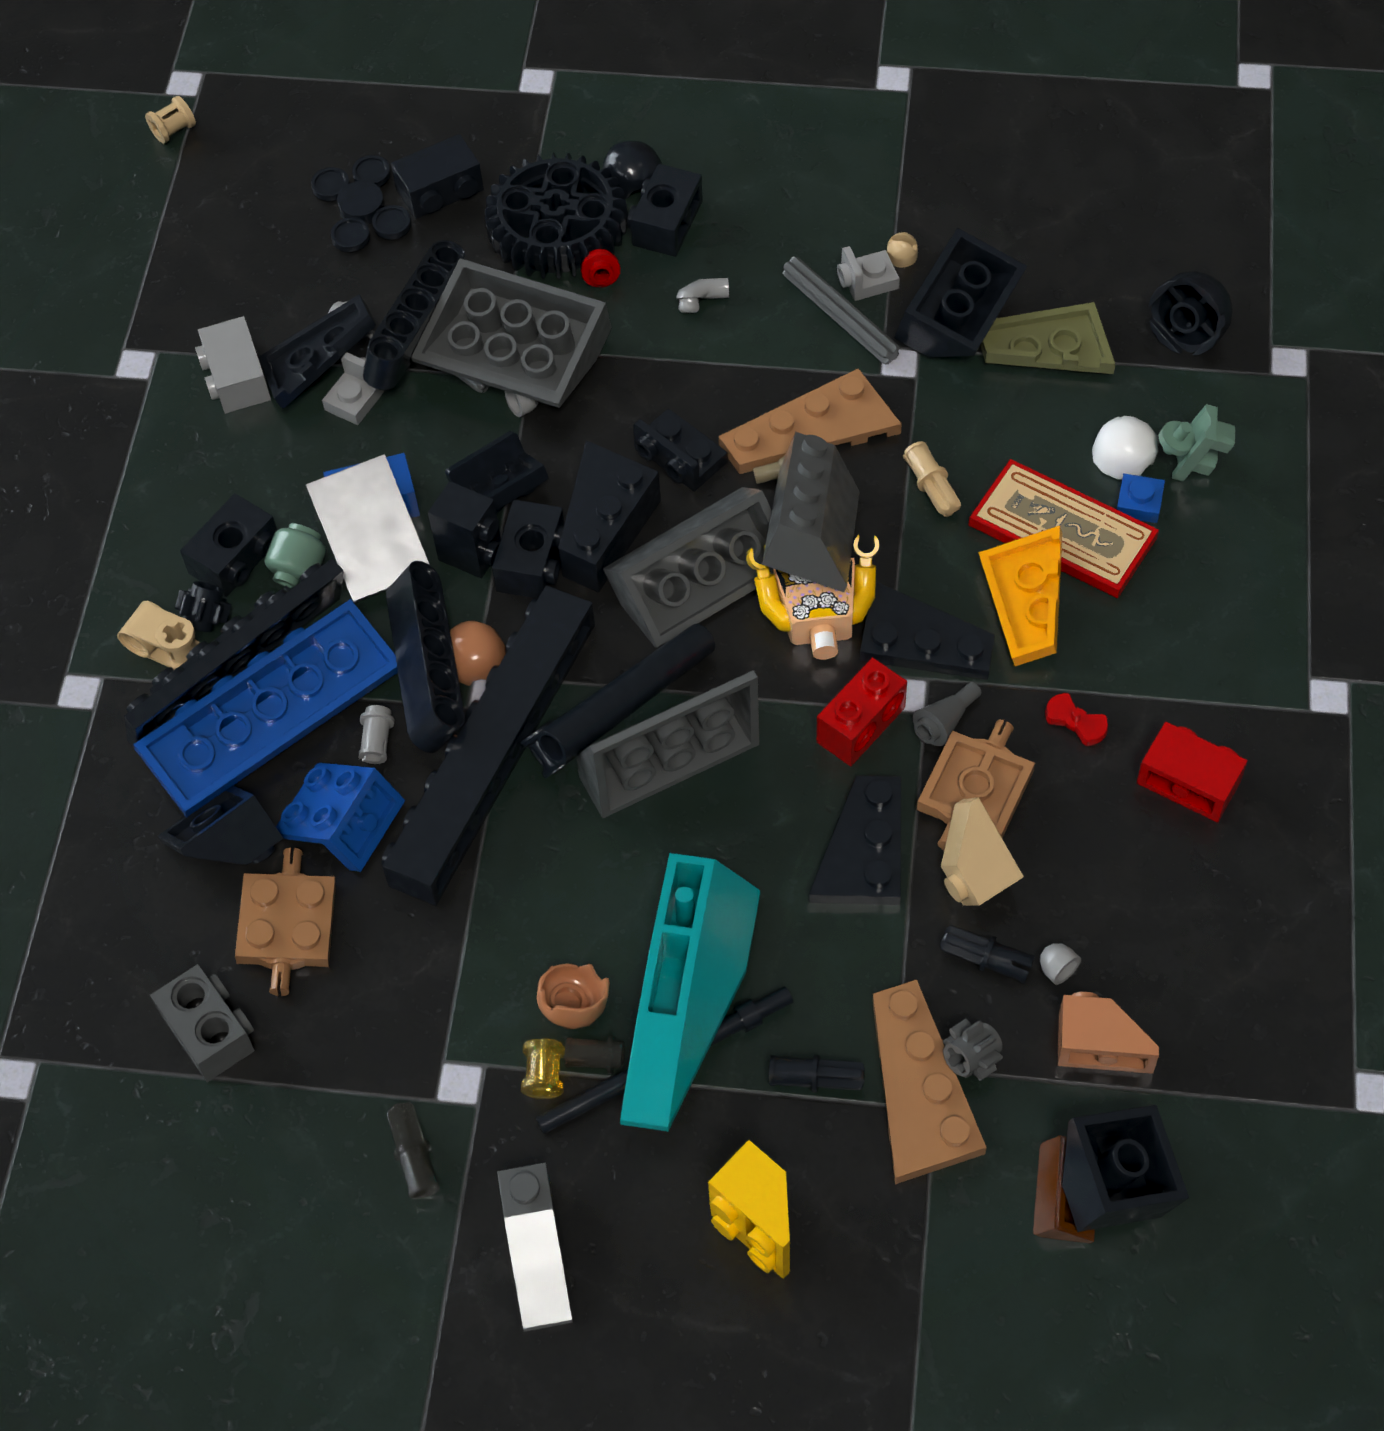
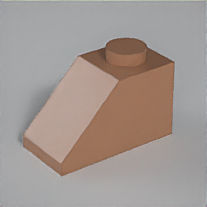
M1091 992L1063 995L1059 1012L1058 1066L1153 1074L1159 1057V1046L1111 998H1099L1097 994Z

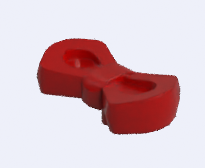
M1069 693L1055 695L1047 703L1045 708L1047 723L1065 726L1075 732L1085 746L1096 745L1106 737L1108 733L1106 715L1087 714L1083 709L1076 708Z

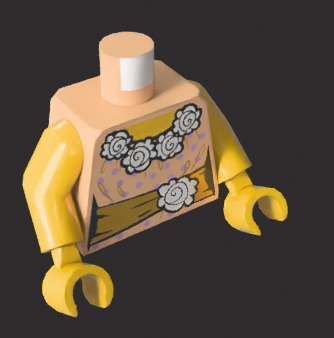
M859 535L855 538L853 546L855 553L859 556V564L855 565L854 558H851L845 592L773 569V574H770L768 566L759 564L754 560L753 549L748 550L746 561L752 569L757 570L758 576L754 578L762 613L778 630L788 632L791 643L795 645L811 644L813 657L816 659H831L838 654L837 641L848 640L852 637V625L864 620L875 599L876 566L872 565V557L877 554L879 549V540L875 535V547L870 553L861 552L858 548Z

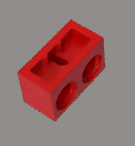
M872 657L817 716V743L851 767L905 709L907 680Z

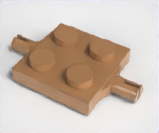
M997 720L988 740L973 739L955 731L951 732L917 801L918 811L938 818L947 824L941 839L937 843L942 850H945L954 806L962 799L979 797L1000 836L1003 838L1035 767V762L1014 755L1005 747L1014 729L1013 725L1008 721L1003 729L1004 720Z
M291 848L284 849L282 873H244L235 950L236 964H256L272 969L269 992L275 996H279V985L281 996L289 994L291 970L305 966L329 967L336 880L335 877L307 876L300 873L303 852L298 848H294L293 863Z

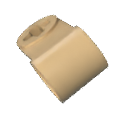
M142 601L117 634L121 644L132 653L143 658H149L167 667H172L174 670L187 661V654L200 643L195 639V629L189 620L168 612L150 601Z

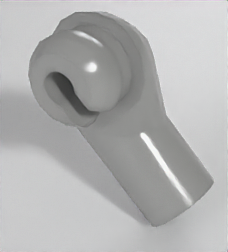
M728 278L698 279L681 288L676 296V299L679 300V311L681 313H697L699 310V299L729 298Z

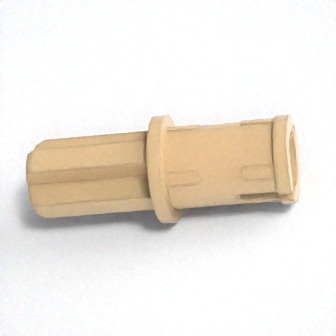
M919 441L908 446L904 451L903 458L918 479L917 487L920 491L927 493L938 513L944 517L952 516L954 512L960 509L961 502L947 481L948 472L944 467L938 465L925 442Z

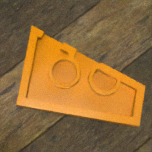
M1060 526L978 552L1015 666L1057 653L1063 535Z

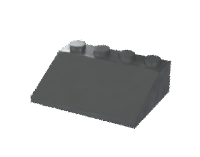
M460 258L411 359L413 362L560 408L597 361L612 326L606 302Z
M754 670L598 743L592 744L576 756L579 778L601 817L605 818L760 745L758 676Z

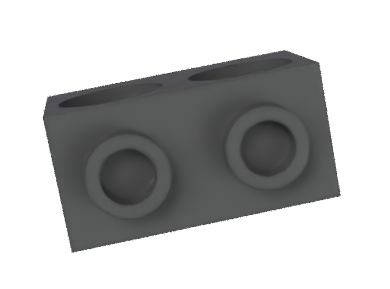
M198 964L150 994L160 1015L206 1082H209L255 1051L248 1037L254 1031L252 1025L240 1008L231 1012L224 1002L230 995L218 976L213 974L208 978ZM204 998L199 1006L192 1009L186 1008L187 1004L193 999ZM228 1032L226 1038L221 1042L209 1043L215 1034Z

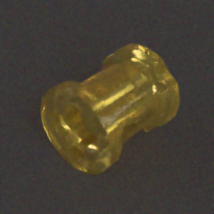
M532 1039L523 1044V1053L527 1057L526 1079L521 1082V1093L538 1099H550L561 1096L564 1085L559 1080L560 1059L565 1055V1047L561 1042L553 1039Z

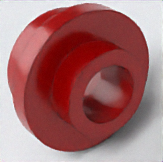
M595 249L589 252V255L583 260L581 274L587 284L594 287H606L618 279L620 264L617 257L608 250ZM599 269H606L602 272H596Z

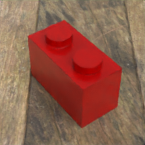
M1165 721L1141 763L1136 784L1218 823L1242 780L1248 760L1240 757L1234 750L1228 747L1217 746L1198 737L1195 732L1186 727H1177Z

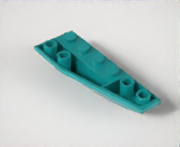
M669 853L637 1014L620 1118L621 1125L669 1131L747 972L760 900V890L716 859Z

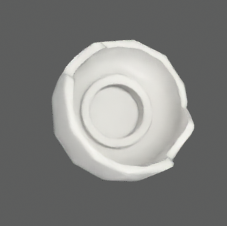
M1116 417L1104 424L1098 432L1092 448L1093 462L1103 473L1116 479H1122L1123 473L1141 476L1149 465H1153L1158 454V436L1148 423L1136 417Z

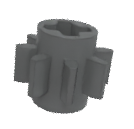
M964 1019L949 1029L951 1036L943 1040V1043L946 1045L943 1054L947 1065L955 1074L965 1078L975 1074L981 1081L997 1070L995 1064L1003 1059V1056L1000 1054L1002 1051V1041L997 1031L991 1025L982 1023L980 1020L971 1025L967 1019Z

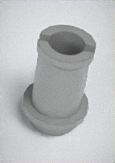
M371 705L366 707L365 712L360 715L363 733L358 758L362 759L363 762L381 764L387 760L386 751L389 729L394 726L395 721L393 716H391L389 708L381 705Z

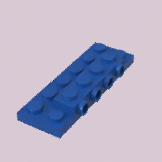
M349 599L308 628L304 629L301 627L292 631L283 640V644L272 652L264 651L256 655L248 663L247 668L235 677L229 675L219 680L212 687L211 693L199 701L194 699L186 702L185 705L175 712V717L134 743L135 751L184 815L188 817L398 673L396 656L354 602Z

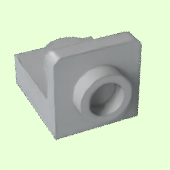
M850 246L842 248L841 264L837 265V274L842 287L849 288L854 301L899 289L900 278L886 250L855 258Z
M345 353L341 358L344 373L323 398L322 402L325 411L359 425L384 393V390L375 389L364 381L365 357L359 358L350 353Z

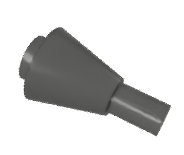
M969 682L955 695L915 711L913 723L916 735L927 744L934 746L945 745L951 732L954 731L963 716L965 709L981 696L980 687L974 682Z

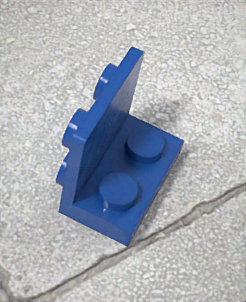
M318 763L308 772L299 792L283 810L276 828L283 839L323 844L348 870L361 872L404 804L405 799L375 768Z

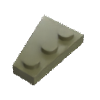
M1094 302L997 318L980 345L985 363L1114 374L1115 361Z

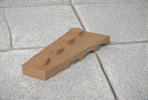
M858 368L720 435L719 446L728 452V459L738 473L743 474L753 471L755 467L778 462L780 458L786 455L795 431L804 435L819 436L827 443L833 445L850 442L851 446L868 442V437L886 433V436L890 437L901 434V423Z
M914 980L874 993L872 1002L881 1061L895 1184L984 1155L987 1147L957 1075L949 1068L944 1059L943 1051L945 1046L918 981Z

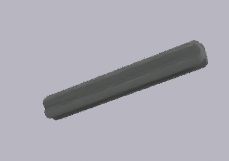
M793 257L784 264L783 275L883 364H889L898 357L899 345L799 257Z

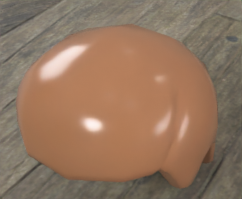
M475 620L459 623L450 630L459 682L470 686L473 681L486 680L492 667L495 665L499 666L505 656L506 646L502 638L494 628Z
M569 963L551 966L540 977L538 982L536 999L539 1009L550 1022L560 1027L577 1029L590 1026L602 1015L609 996V978L606 977L602 980L597 975L592 964L579 967Z

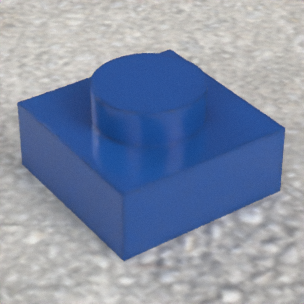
M1123 473L1117 510L1140 521L1157 523L1165 480Z

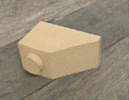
M979 797L962 799L954 806L941 868L947 876L944 879V883L950 895L957 902H961L963 906L981 905L1024 876Z

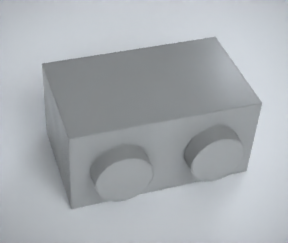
M244 316L198 329L202 345L195 347L202 371L206 369L211 370L212 375L204 378L211 399L220 398L225 414L271 400Z

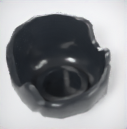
M623 141L610 148L604 158L602 169L609 168L611 177L618 178L620 188H623L625 199H627L632 192L642 190L645 179L647 177L651 178L657 165L662 164L653 147L640 141Z

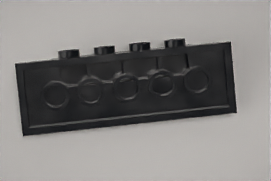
M333 558L322 566L319 563L312 565L299 578L301 582L291 590L286 585L276 593L274 590L268 591L254 604L255 609L243 618L238 615L229 620L221 628V635L209 644L203 641L196 645L187 654V661L174 670L172 667H168L160 672L152 681L153 686L150 688V696L147 693L140 695L126 709L128 712L124 715L127 741L134 748V743L175 717V712L185 705L186 702L194 699L199 701L211 693L212 687L219 680L229 675L235 677L247 668L248 663L256 655L264 651L272 652L283 643L288 634L306 626L340 600L344 570Z

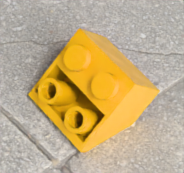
M748 1140L708 1182L711 1215L713 1216L711 1222L728 1240L732 1241L736 1237L750 1249L747 1252L748 1256L761 1270L769 1273L773 1269L784 1279L790 1272L786 1171Z

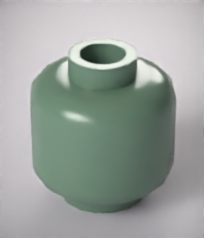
M291 523L288 528H281L274 533L264 560L266 567L274 573V582L284 587L287 585L288 588L292 589L301 582L299 578L309 567L316 563L322 565L326 555V548L320 541L321 535L309 527Z

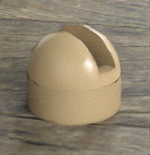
M906 232L897 233L888 241L887 253L893 266L903 268L911 266L916 262L918 245L916 239L911 234Z

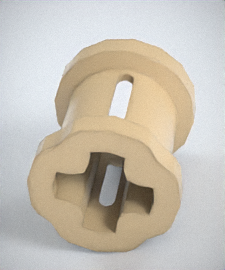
M180 96L173 97L171 104L156 113L150 111L145 114L150 130L158 141L163 144L169 141V136L184 127L192 128L196 125L191 109Z

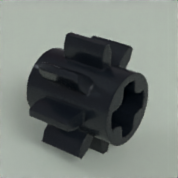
M194 581L192 588H188V591L179 590L174 609L179 610V614L184 615L183 618L189 620L195 630L212 632L214 626L218 625L219 622L227 623L232 604L227 603V599L223 598L224 589L207 582Z

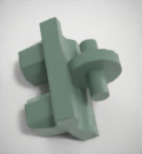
M1206 404L1191 423L1170 421L1160 430L1159 441L1163 451L1168 455L1173 454L1177 457L1178 464L1172 472V479L1183 482L1192 471L1209 476L1216 467L1218 451L1228 453L1234 446L1235 425L1217 420L1218 407Z

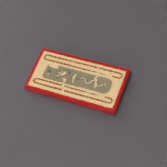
M1012 459L1008 461L969 517V526L1005 544L1060 526L1063 534L1061 571L1117 599L1153 546L1159 533L1158 529Z

